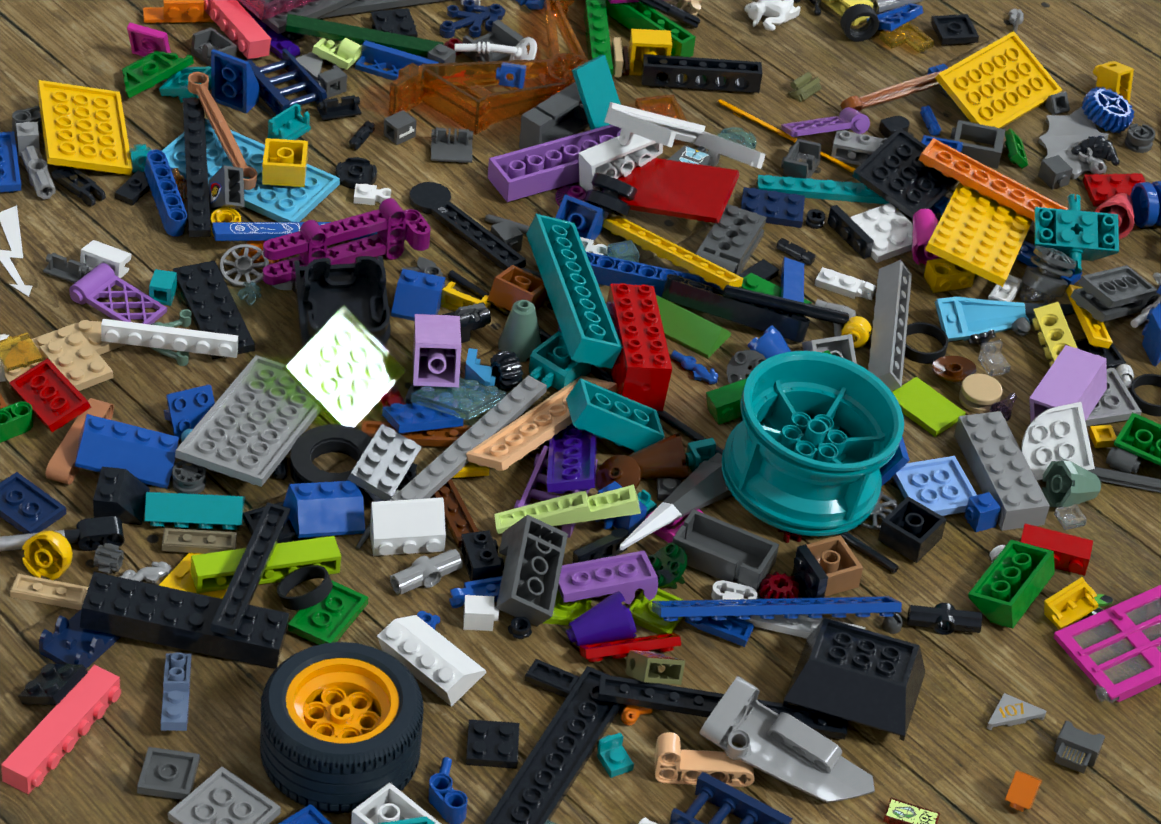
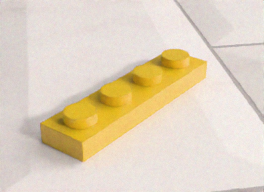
M1069 284L1066 293L1088 342L1094 347L1109 349L1113 342L1104 323L1095 320L1090 312L1079 307L1076 301L1070 297L1075 289L1083 287Z

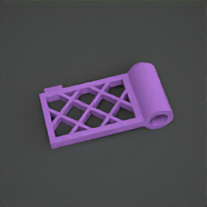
M850 107L843 109L839 116L781 124L782 131L792 137L850 129L857 134H862L870 127L869 118Z
M100 263L69 289L70 297L74 302L79 304L88 303L117 321L131 322L130 319H143L141 324L150 325L167 312L166 306L116 276L112 268L105 263ZM116 284L123 291H111V288ZM108 297L109 302L97 301L98 298ZM112 297H124L125 302H112ZM128 297H137L140 299V302H128ZM126 308V313H116L113 309ZM129 308H141L142 313H130ZM145 308H154L157 311L145 313Z

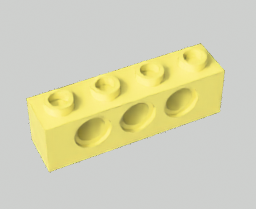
M1059 302L1033 309L1035 318H1032L1035 331L1039 330L1037 334L1040 344H1045L1043 350L1046 359H1051L1052 361L1049 362L1050 367L1065 345L1077 348Z

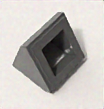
M1067 91L1048 96L1044 106L1052 115L1070 111Z

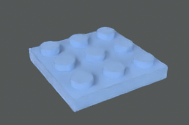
M955 456L907 463L893 476L904 498L908 496L941 516L965 512L969 497L977 495Z

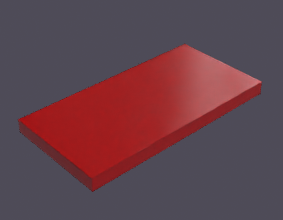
M654 158L642 167L636 166L628 176L624 177L622 175L617 179L638 190L634 200H622L630 206V210L719 224L740 175L738 170Z

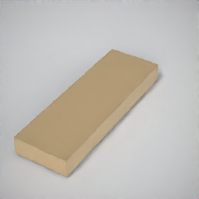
M17 574L10 590V597L81 610L88 587Z

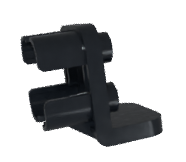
M359 256L355 258L353 264L331 265V259L329 258L313 259L307 266H300L299 260H293L291 283L292 290L296 293L300 340L302 346L309 354L319 358L365 356L377 354L386 347L391 334L383 256H377L376 258Z

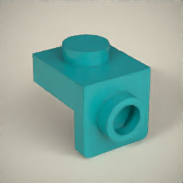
M136 144L134 148H129L133 167L132 171L137 172L139 170L144 172L147 153L152 149L147 147L146 144Z
M709 438L687 443L685 453L686 466H689L692 472L704 460L708 461L715 455L716 442L714 439Z

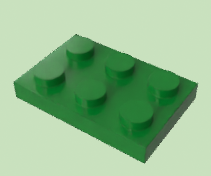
M332 581L333 588L330 594L318 604L299 610L288 623V631L318 645L337 642L368 605L369 597Z

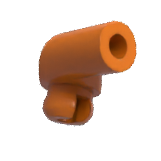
M627 705L621 714L622 722L626 725H633L640 715L651 714L653 709Z

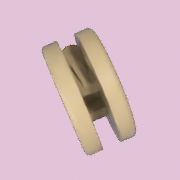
M971 374L962 382L959 400L971 412L979 414L993 412L999 406L1002 386L995 378L989 375Z

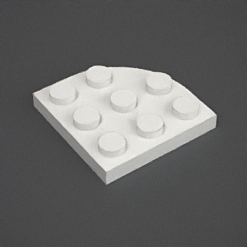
M1081 402L1050 408L1039 414L1026 429L1021 451L1036 480L1043 479V474L1051 461H1071L1086 470L1095 469Z

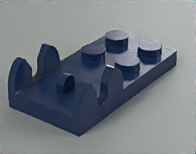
M79 610L69 620L64 616H59L53 634L46 629L43 630L39 639V653L57 664H83L87 669L122 636L80 628L81 610Z

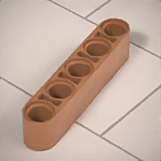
M93 398L88 400L91 408L76 418L50 459L46 468L47 479L67 485L73 482L81 469L75 466L80 433L86 415L89 414L111 420L114 412L113 404Z

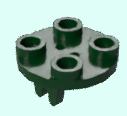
M671 542L659 549L655 554L648 556L658 577L659 589L667 587L677 589V582L680 584L685 583L682 575L686 569L687 555L681 547Z

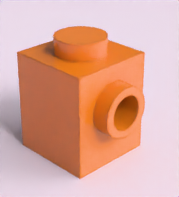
M1019 770L1016 771L1005 800L1010 801L1009 806L1016 810L1024 812L1025 808L1031 809L1042 780Z

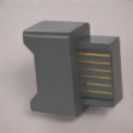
M1065 721L1054 747V752H1057L1054 762L1084 774L1088 765L1094 766L1105 736L1100 733L1092 735L1074 728L1071 722Z

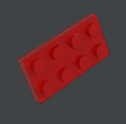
M48 358L9 382L12 390L23 402L31 404L33 413L51 432L63 427L66 423L91 408L88 400Z

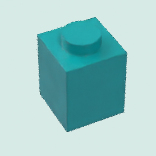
M155 269L149 285V296L162 305L171 306L177 290V272Z

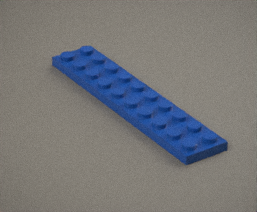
M890 596L652 601V611L663 618L664 621H678V617H688V620L699 621L702 620V616L712 617V620H726L727 616H736V619L747 620L751 619V615L760 616L761 619H774L775 615H784V618L795 619L799 618V614L808 615L809 618H822V614H832V617L843 618L846 617V613L855 614L856 617H870V613H879V616L891 617L894 616V612H902V602Z

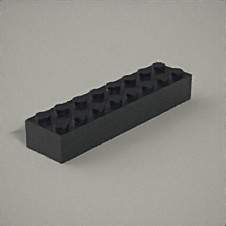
M94 572L81 608L80 628L276 669L287 632L289 613L249 605L234 638L210 631L211 623L222 601L220 598Z

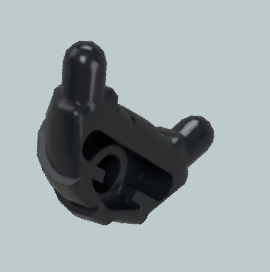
M1090 136L1071 150L1072 154L1076 155L1079 152L1085 154L1087 153V148H1090L1093 151L1092 156L1111 161L1114 166L1120 164L1113 143L1105 140L1103 136Z

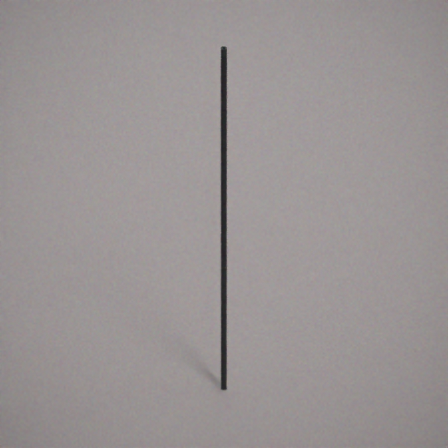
M451 270L448 273V278L478 298L482 299L485 295L489 296L488 293L455 271ZM487 301L491 303V306L493 308H495L505 316H509V310L505 308H499L495 306L493 302ZM539 328L541 340L545 342L551 335ZM592 364V374L601 380L613 382L612 375ZM657 411L660 419L693 441L707 439L666 411ZM716 445L715 454L720 453L722 455L723 449ZM850 533L836 534V536L841 535L846 543L891 573L895 574L897 572L898 565Z

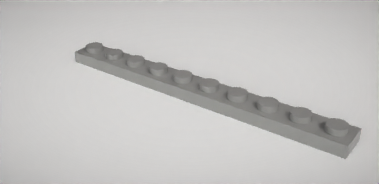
M528 375L392 497L391 501L430 498L469 463L467 461V452L515 421L546 393L547 385Z

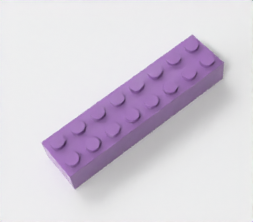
M607 125L489 158L488 179L507 202L579 182V152L620 136L621 128Z

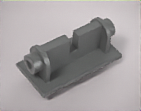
M49 253L47 255L46 262H49V264L43 270L44 273L76 283L90 272L86 263H80L72 259L67 263L66 257L56 253Z

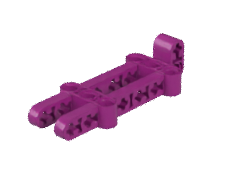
M393 198L384 200L378 210L320 226L315 220H308L302 224L300 231L264 242L263 255L266 259L278 260L299 254V256L265 266L263 268V281L268 285H278L291 281L293 260H299L300 266H307L313 259L319 258L331 259V265L352 264L355 262V258L359 256L377 257L385 254L388 259L393 260L402 255L405 240L414 250L424 251L430 245L431 228L420 212L414 209L403 211ZM378 232V234L327 248L328 245Z

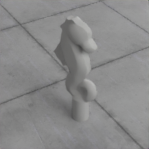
M152 562V567L141 568L137 573L130 569L119 577L136 581L145 579L146 582L155 584L159 578L169 575L172 568L166 562Z

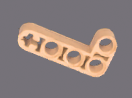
M671 732L663 733L657 738L654 755L655 777L661 783L696 785L697 778L702 771L732 787H746L754 782V767L742 760L730 759L724 751L681 750L680 737Z

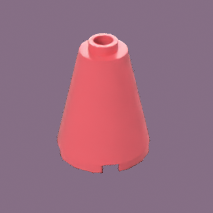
M1125 193L1116 194L1100 204L1095 212L1118 214L1119 240L1126 237L1134 227L1132 199Z

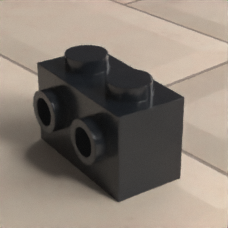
M490 530L461 535L460 552L470 581L499 577L501 571L504 570V561L502 556H498V544L496 539H492Z

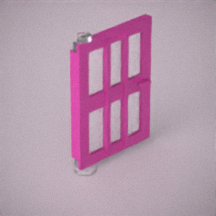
M1161 585L1054 632V639L1097 687L1095 690L1096 696L1101 702L1109 700L1110 703L1114 701L1121 702L1161 683Z

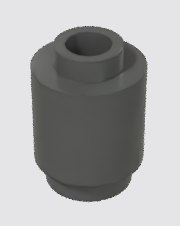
M1112 447L1107 456L1106 464L1116 471L1136 474L1140 468L1141 461L1138 460V455L1120 447L1118 449Z

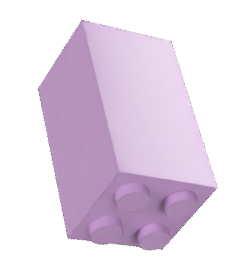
M415 314L413 386L459 387L461 360L460 316Z
M1065 345L1030 397L1031 422L1039 414L1050 408L1077 402L1082 403L1086 421L1107 389L1106 358Z

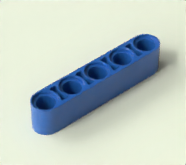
M150 150L147 153L144 172L161 221L167 234L176 237L181 236L184 233L187 219L183 201L165 153L160 150Z

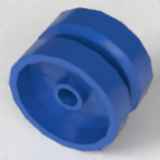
M1155 181L1152 184L1149 182L1135 184L1130 196L1133 203L1135 224L1140 228L1154 225L1161 226V181Z

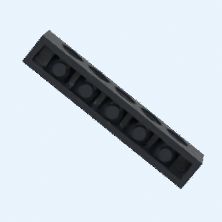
M643 54L641 85L760 93L763 74L762 62Z

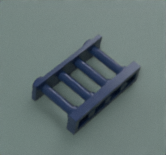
M287 49L282 50V61L262 67L256 66L251 59L247 60L259 83V96L276 115L295 103L303 105L315 101L319 106V102L327 99L325 89L313 79ZM283 68L288 72L272 78L264 75ZM293 79L297 82V84L281 89L274 86ZM305 90L308 94L292 100L284 97Z
M702 771L697 778L696 799L685 813L674 808L670 819V824H704L694 817L706 801L720 807L708 824H721L729 813L743 819L740 824H792L793 818Z

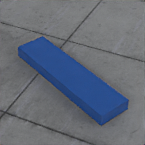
M784 257L781 271L782 298L804 303V263Z

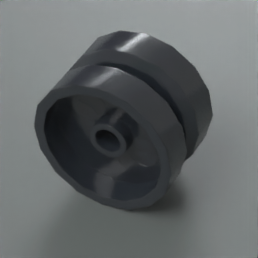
M595 173L591 183L598 190H588L584 201L604 209L609 214L627 218L630 206L622 200H634L638 190L613 177Z

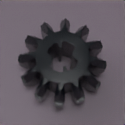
M501 351L498 354H494L490 359L492 376H496L495 383L498 388L511 389L522 382V365H520V359L516 357L515 352Z

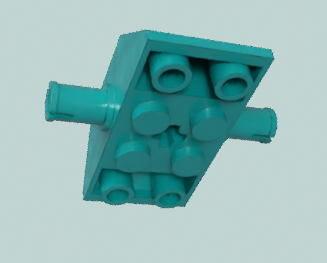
M1075 194L1068 195V210L1035 207V246L1056 249L1075 260L1077 263L1075 274L1082 272L1081 260L1094 261L1119 252L1118 214L1081 211V196L1076 194V199H1074Z

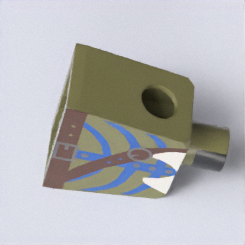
M635 650L629 652L626 659V675L647 683L681 685L685 660L657 652ZM662 665H664L665 670L661 673L658 669V666L662 667Z

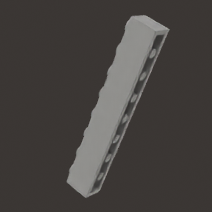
M902 260L879 269L877 292L875 293L874 320L872 321L871 348L869 350L868 371L877 376L891 391L902 387L912 278L911 272Z

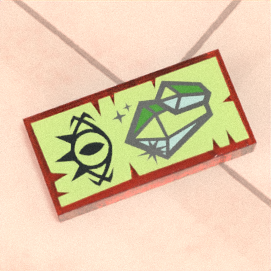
M890 798L883 822L889 824H937L940 813Z

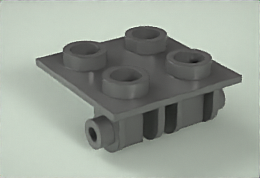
M436 127V129H432L431 161L472 163L473 131L459 129L457 135V128H455L454 135L450 134L451 128H448V134H446V128Z

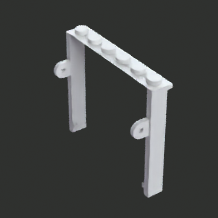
M610 102L605 118L606 123L621 128L619 143L623 146H628L631 143L633 134L668 147H672L674 139L708 149V154L711 156L710 166L714 167L718 164L720 156L724 155L761 169L766 155L705 132L706 126L612 102Z

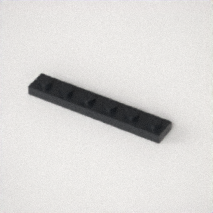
M449 200L432 208L433 217L501 269L506 270L512 265L519 268L526 266V259Z

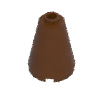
M680 433L673 434L628 455L639 464L641 478L686 479L689 476L688 467L685 466L686 456Z

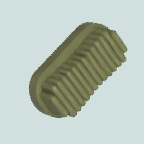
M806 72L791 82L790 85L793 90L788 93L789 96L799 102L806 100L822 89L819 77L812 78V75Z

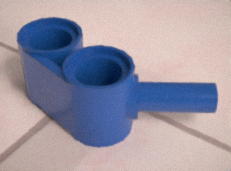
M444 757L442 758L439 773L431 776L429 780L428 801L447 823L461 824L466 819L468 799L464 792L453 789L452 779L449 776L452 760Z

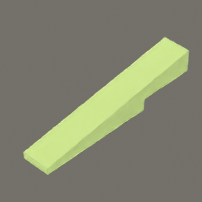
M630 485L588 496L586 491H579L496 513L494 516L497 533L501 534L526 515H530L551 526L641 514L635 487Z

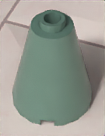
M519 300L512 306L498 340V349L505 352H515L516 357L520 359L519 362H527V358H530L533 350L542 344L534 304L527 300Z

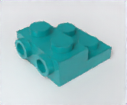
M186 67L175 73L159 88L161 96H178L181 103H183V98H199L197 94H193L188 90V76L193 72L205 73L209 77L208 90H210L211 67Z

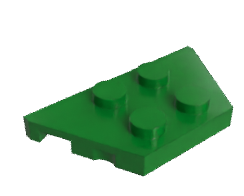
M154 51L126 66L122 71L127 97L130 99L194 64L193 57L187 55L185 58H178L177 53Z

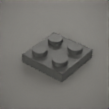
M148 747L137 785V793L183 800L192 792L200 762V754Z

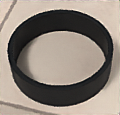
M915 322L907 325L906 336L916 333L927 334L940 341L943 348L936 352L926 353L917 351L906 343L904 355L906 358L917 363L932 364L936 359L945 356L948 337L941 328L925 322Z
M1143 374L1136 377L1132 382L1130 394L1141 412L1151 416H1161V405L1151 404L1142 400L1134 390L1142 385H1153L1161 388V375Z
M310 565L299 568L285 576L277 587V593L285 608L289 610H302L324 600L330 594L333 583L324 567ZM316 578L324 579L318 587L304 595L286 597L292 588L304 581Z

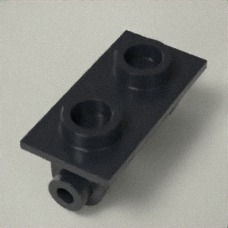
M355 95L341 97V103H338L337 98L323 99L322 102H319V106H317L322 120L362 114L358 106L360 98Z

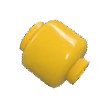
M854 316L845 323L841 330V336L852 334L854 348H859L867 343L872 328L867 319Z

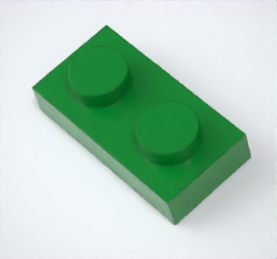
M1010 128L1005 132V145L1009 150L1008 157L1013 164L1017 163L1023 169L1028 165L1023 142Z

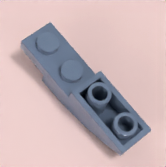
M181 652L166 653L161 730L187 731L191 654Z

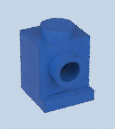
M503 62L501 68H497L496 80H499V85L523 89L527 66ZM508 73L513 74L514 78L512 80L507 79L506 75Z

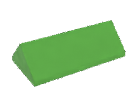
M656 295L666 338L709 358L731 336V332Z

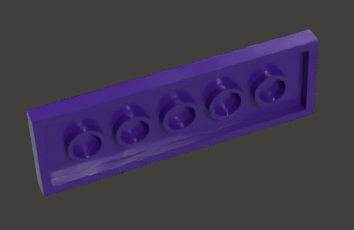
M571 423L566 429L561 430L549 440L548 492L561 494L568 490L587 491L595 488L597 436L589 431L579 430Z

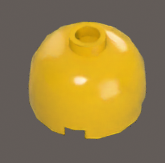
M41 531L31 536L22 547L25 555L22 558L27 570L35 577L41 578L42 575L50 578L49 580H55L63 575L71 565L72 547L67 538L58 532Z

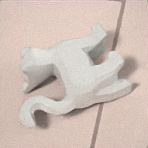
M758 0L757 2L747 4L745 11L748 13L749 18L753 20V27L758 24L762 15L767 17L763 22L764 28L774 31V25H781L797 17L800 14L801 7L797 6L795 8L793 6L794 0Z

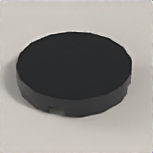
M351 157L345 159L343 163H338L335 175L340 178L341 185L355 189L356 184H374L377 179V168L375 165L370 164V161L367 159Z
M435 182L419 183L412 187L409 194L411 206L417 211L418 209L422 210V213L432 214V208L448 200L451 202V192L448 188Z

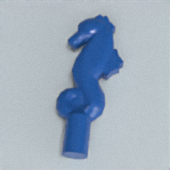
M675 350L672 352L671 358L681 363L684 369L693 371V378L695 380H703L709 384L717 383L718 373L713 368L710 369L709 373L703 365L696 364L694 357L685 356Z

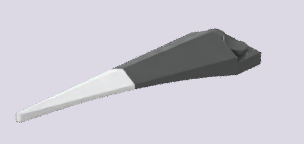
M717 453L708 461L704 460L620 544V551L673 521L690 514L692 509L697 510L732 496L722 473V455Z

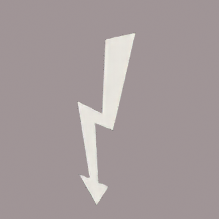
M16 205L0 212V223L11 248V251L0 250V261L18 284L10 285L29 297L32 286L24 285L10 257L23 258Z

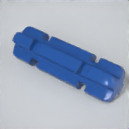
M922 106L920 114L932 136L940 135L941 128L931 107Z

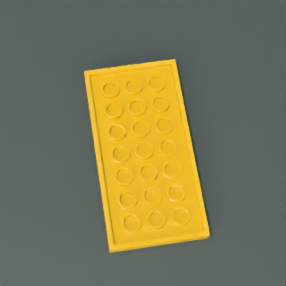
M959 182L925 250L1003 287L1033 220L1017 214L1015 210L1002 206L996 200L983 196L977 190L963 186Z

